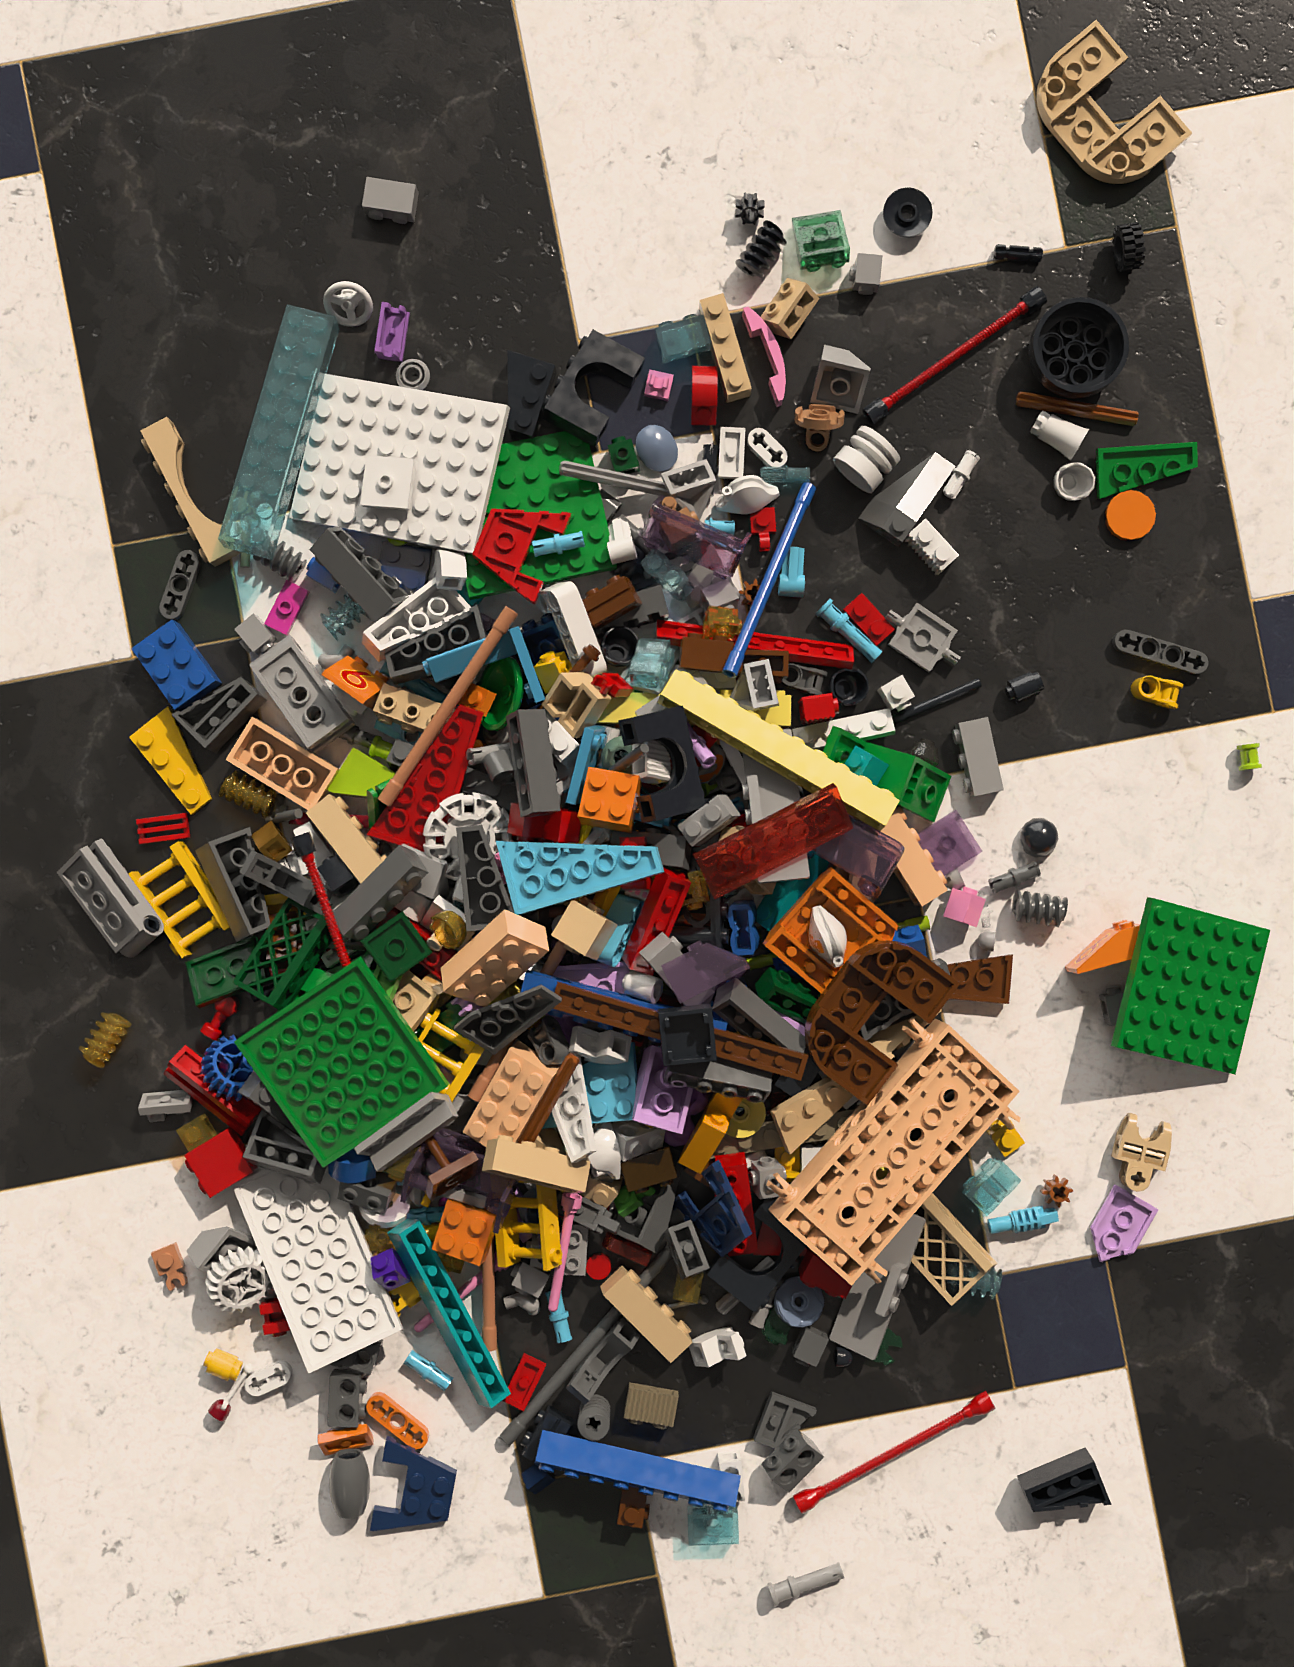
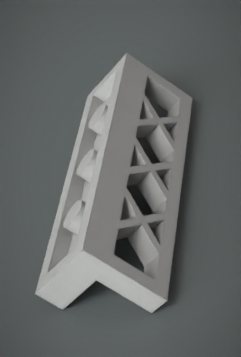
M430 1092L355 1147L356 1153L358 1155L370 1156L375 1170L384 1171L459 1117L449 1095Z

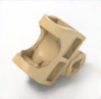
M1133 1113L1125 1115L1116 1133L1111 1154L1112 1157L1122 1160L1119 1179L1124 1186L1136 1192L1144 1191L1150 1184L1153 1169L1166 1171L1171 1151L1172 1130L1170 1123L1161 1121L1157 1131L1154 1130L1150 1137L1142 1139L1139 1135V1127H1137V1115ZM1123 1148L1134 1150L1136 1152L1128 1151ZM1146 1154H1150V1155H1153V1156H1157L1158 1158H1155V1157H1152V1156H1148V1155H1146ZM1132 1175H1139L1138 1180H1131Z

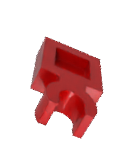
M618 673L596 675L591 682L593 686L601 688L599 691L601 694H608L614 698L629 697L634 690Z

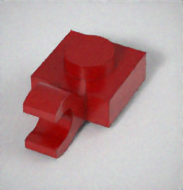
M775 507L762 508L757 512L750 513L751 535H758L759 552L769 551V534H776Z

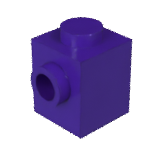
M393 1248L370 1258L373 1280L387 1291L411 1282L405 1265L398 1252Z

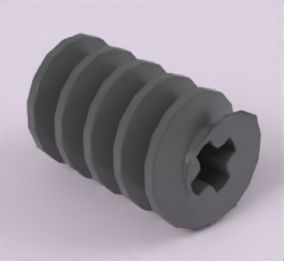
M264 531L255 541L250 554L253 555L254 560H261L262 565H270V570L278 571L279 576L284 577L287 575V581L294 582L307 563V560L301 561L303 553L299 552L293 556L294 547L291 546L285 551L286 542L282 541L279 545H276L277 537L273 536L268 540L269 531Z
M1020 890L1015 891L1012 902V912L1015 914L1016 921H1020L1022 915H1025L1026 923H1029L1031 918L1035 917L1036 924H1040L1042 918H1045L1046 926H1049L1051 921L1055 920V926L1058 928L1061 922L1064 921L1068 908L1067 897L1061 900L1059 896H1054L1051 899L1050 895L1044 894L1041 898L1040 893H1034L1031 897L1030 892L1025 891L1021 895Z
M595 1394L585 1405L581 1402L579 1408L578 1429L584 1438L591 1441L602 1439L608 1433L610 1427V1404L603 1396Z

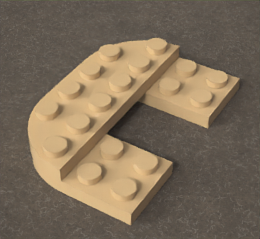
M1095 20L1060 49L1048 62L1037 87V107L1045 126L1087 174L1106 183H1129L1148 174L1153 167L1192 135V132L1161 95L1120 130L1114 125L1088 93L1124 64L1128 56L1100 23Z

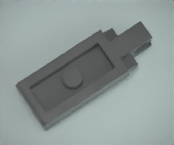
M560 1191L557 1196L558 1215L564 1217L565 1211L562 1210L561 1200L562 1194L566 1193L565 1191ZM582 1196L581 1208L574 1214V1223L595 1233L603 1234L604 1230L616 1236L621 1228L620 1223L610 1219L612 1213L607 1208Z

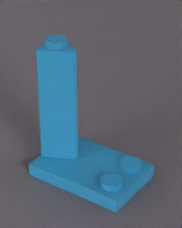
M519 626L511 628L502 636L483 666L518 654L528 683L524 684L528 699L534 698L535 703L545 700ZM485 638L427 658L426 661L422 662L427 676L432 675L435 683L462 674Z
M593 725L584 728L566 803L573 805L581 803L588 767L596 768L600 749L605 747L607 741V734H604L606 727ZM636 813L634 820L641 821L640 813ZM673 816L644 823L661 828L664 826L669 827Z

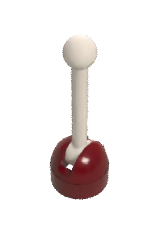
M246 1364L243 1367V1373L226 1398L216 1400L209 1408V1414L215 1419L224 1422L231 1411L229 1401L247 1374L252 1373L253 1366L251 1364Z

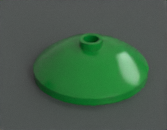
M511 656L488 664L479 682L480 687L497 694L487 716L483 717L481 723L488 730L499 731L507 726L506 716L519 710L523 700L524 682L522 671L517 661Z

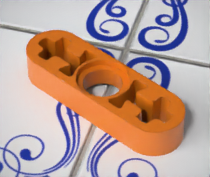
M376 1392L370 1396L366 1409L371 1417L406 1445L415 1449H421L426 1445L429 1438V1430L423 1423L385 1393ZM373 1401H383L382 1407L387 1412L389 1410V1407L392 1408V1410L389 1412L387 1416V1419L383 1417L386 1411H384L382 1408H378L377 1410L373 1408L375 1405ZM395 1414L402 1415L405 1419V1424L401 1427H396L392 1424L391 1417ZM411 1423V1431L408 1430L407 1433L404 1434L403 1432L407 1429L408 1424ZM420 1431L422 1433L421 1439L414 1441L412 1439L414 1435L412 1432L416 1434Z

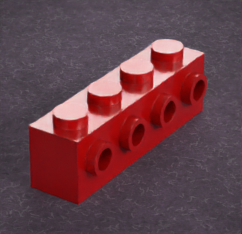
M745 1152L715 1156V1162L717 1160L720 1161L752 1232L747 1239L728 1253V1257L758 1253Z

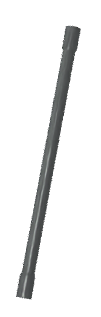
M667 1243L664 1249L639 1276L641 1279L639 1283L644 1288L652 1282L672 1259ZM615 1306L610 1309L529 1402L525 1410L503 1430L500 1437L506 1444L511 1445L517 1439L531 1419L622 1316Z

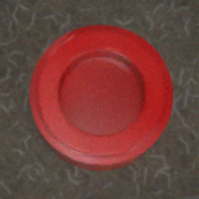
M595 1253L588 1258L586 1271L591 1278L601 1280L609 1275L611 1262L605 1254Z

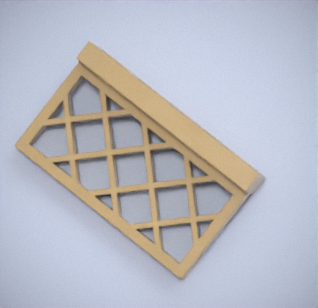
M931 1193L921 1205L924 1209L926 1222L924 1225V1239L919 1238L918 1242H924V1257L913 1255L911 1262L947 1302L953 1306L998 1263L941 1201ZM929 1224H938L942 1229V1240L929 1239ZM946 1234L951 1240H946ZM929 1242L942 1243V1258L928 1257ZM946 1243H953L959 1247V1259L946 1258ZM928 1260L942 1261V1276L932 1275L928 1271ZM946 1261L959 1262V1277L946 1276ZM964 1262L973 1263L980 1272L974 1278L964 1277ZM936 1279H942V1285ZM946 1280H959V1292L954 1297L946 1291ZM964 1281H970L966 1286H964Z

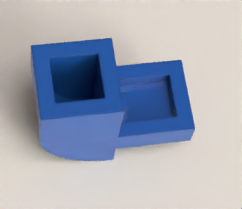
M355 1147L328 1164L329 1175L339 1182L359 1183L376 1178V1170L370 1156L358 1155Z

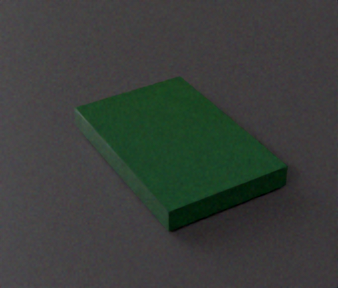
M256 936L185 962L195 1005L199 1009L245 991L232 982L258 944ZM262 953L259 956V963L264 962ZM266 968L260 969L262 980L268 978ZM255 971L248 973L242 983L248 985L256 982Z

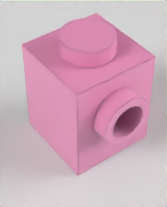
M965 886L962 891L952 888L943 916L977 927L986 899L977 896V890Z

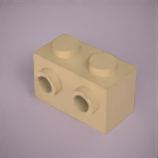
M787 278L772 301L767 305L761 318L773 334L792 339L820 298L807 283Z

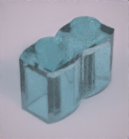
M652 549L641 561L644 570L650 577L662 585L676 600L684 601L695 589L684 571L673 565L661 551Z
M639 639L635 656L629 669L631 686L661 689L663 682L668 681L669 663L674 662L675 650L671 648L670 640Z
M998 1157L987 1159L981 1166L982 1171L976 1177L971 1176L963 1185L965 1189L962 1193L986 1216L995 1210L1002 1200L1021 1182V1179Z

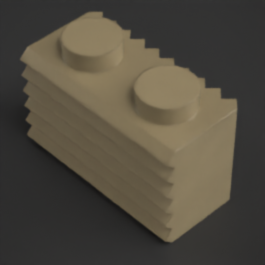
M629 1382L624 1418L633 1424H643V1421L653 1423L654 1427L660 1429H667L668 1426L673 1427L679 1398L678 1391Z

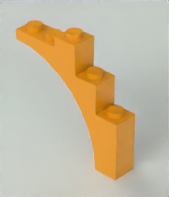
M714 1092L686 1142L678 1163L701 1174L726 1134L731 1117L743 1098H728Z

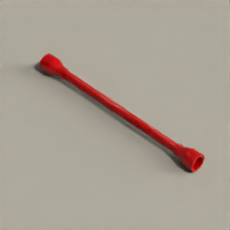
M984 1391L975 1396L959 1413L956 1412V1415L953 1414V1416L945 1418L939 1424H934L928 1430L925 1429L922 1433L920 1432L911 1437V1439L903 1441L897 1447L894 1446V1448L886 1450L880 1456L877 1455V1457L872 1458L869 1462L866 1461L863 1465L855 1467V1470L852 1469V1471L844 1473L841 1477L839 1476L838 1479H833L827 1485H819L816 1488L804 1489L793 1495L800 1512L804 1514L813 1509L821 1499L826 1497L827 1493L835 1491L841 1485L844 1486V1484L846 1485L852 1479L855 1480L858 1476L861 1477V1475L866 1474L869 1470L872 1471L875 1467L877 1468L886 1463V1461L888 1462L892 1458L897 1457V1455L899 1456L900 1453H905L911 1447L914 1448V1446L920 1445V1443L925 1442L928 1438L931 1439V1436L934 1437L939 1432L942 1433V1430L945 1431L948 1427H953L959 1421L962 1422V1420L986 1415L996 1408L987 1392Z

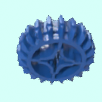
M233 1034L229 1040L223 1036L219 1042L214 1041L206 1049L205 1056L201 1060L202 1068L200 1074L205 1075L203 1083H211L208 1087L209 1091L217 1090V1097L224 1094L226 1095V1101L234 1096L236 1102H238L242 1098L238 1091L253 1072V1068L247 1063L246 1058L234 1043L237 1039ZM237 1063H239L237 1069H235V1071L231 1073L233 1067H235Z

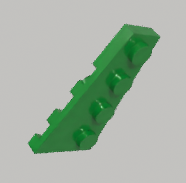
M1197 442L1096 449L1097 499L1198 467Z

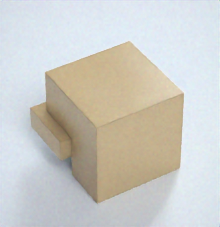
M588 672L560 673L541 704L553 718L560 717L558 722L573 738H580L585 727L595 725L612 699L608 694H601L599 692L600 687L591 684L593 678Z
M572 899L551 935L565 943L564 948L578 955L581 953L586 957L598 960L618 924L604 917L605 910L590 902L586 907Z

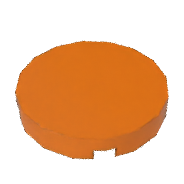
M1129 490L1119 493L1110 500L1105 510L1107 528L1112 535L1121 540L1140 539L1151 530L1155 523L1156 512L1154 504L1148 496L1139 491Z

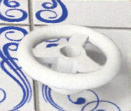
M347 281L337 282L331 285L324 294L323 304L326 313L332 320L341 325L359 326L365 323L372 314L373 302L369 293L356 283ZM342 290L340 295L334 294L335 292ZM364 299L365 311L360 317L356 318L355 307L358 306L359 301ZM331 302L340 305L346 311L348 319L339 316L333 310Z

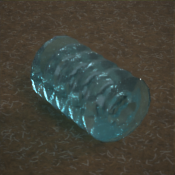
M346 594L343 595L344 604L338 600L335 601L337 610L328 607L329 617L323 613L320 614L322 623L337 641V632L345 636L344 626L352 630L354 628L352 620L360 623L361 618L359 614L361 613L366 616L361 606L352 601Z
M949 1262L946 1276L959 1277V1262L958 1264L956 1262ZM964 1262V1277L974 1278L980 1270L976 1269L973 1263H969L966 1266ZM995 1268L985 1274L970 1289L971 1296H974L978 1289L980 1290L981 1298H984L988 1291L990 1299L994 1300L1001 1286L1002 1269H998L996 1272ZM946 1280L950 1284L951 1291L954 1292L957 1285L959 1286V1280ZM964 1281V1286H966L970 1281Z

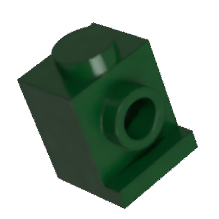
M625 436L612 439V444L607 446L614 471L625 474L639 472L640 465L632 439L626 440ZM625 450L628 453L627 456L624 458L618 455L620 451Z

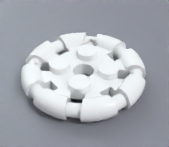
M472 792V795L455 794L440 802L441 806L435 812L432 811L428 816L423 831L425 836L424 852L430 859H433L432 856L444 860L449 854L454 858L451 863H447V878L457 881L461 874L456 827L482 825L494 855L498 853L496 841L514 842L512 834L507 833L509 814L505 808H500L496 804L497 801L493 798ZM473 805V812L464 813V806ZM489 812L494 815L490 822L485 818ZM449 813L452 817L446 824L442 819ZM495 833H502V839L495 840ZM436 836H443V843H436Z

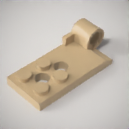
M408 970L402 975L393 1003L414 1032L428 1013L433 1015L435 1010L445 1005L452 995L443 992L442 981L433 973L428 974L421 980Z

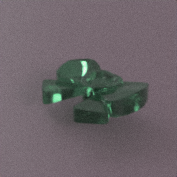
M887 1327L877 1357L872 1361L883 1362L884 1365L893 1363L895 1360L886 1350L889 1348L888 1345L902 1348L901 1337L899 1335L896 1336Z

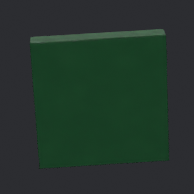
M403 911L361 940L363 946L390 983L433 953Z

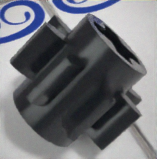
M745 192L741 200H735L737 208L735 209V217H741L743 225L746 223L756 225V221L759 218H764L763 209L765 208V201L758 200L757 193L747 194Z

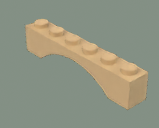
M165 417L140 430L144 437L141 442L148 453L152 452L155 461L152 463L158 474L164 475L167 481L164 486L171 497L175 496L178 505L175 507L181 518L187 519L190 525L187 527V530L194 541L198 540L201 546L198 550L205 563L209 562L216 567L239 555L240 549L231 532L224 526L205 517L197 509L188 494L182 473V455L185 444L174 423L168 417Z

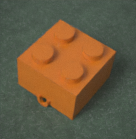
M588 767L578 812L580 823L632 833L635 815L639 813L636 797L640 796L642 786L640 776Z
M448 1199L432 1250L480 1266L487 1259L501 1212L486 1206L484 1209Z

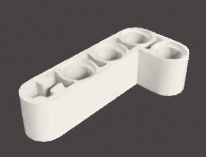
M570 581L561 582L541 590L536 604L543 613H552L572 667L584 654L582 650L584 646L587 647L589 644H592L601 652L575 584ZM602 652L599 655V660L597 662L592 660L582 672H588L592 678L606 673L607 666Z

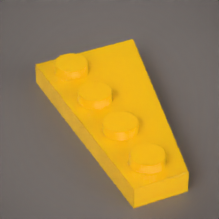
M167 706L129 738L188 812L194 815L209 803L212 797L200 771L197 769L193 760L194 757L187 747L183 733L172 715L173 711L171 707Z

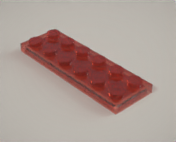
M832 783L693 854L713 898L717 899L853 829V825L838 788Z

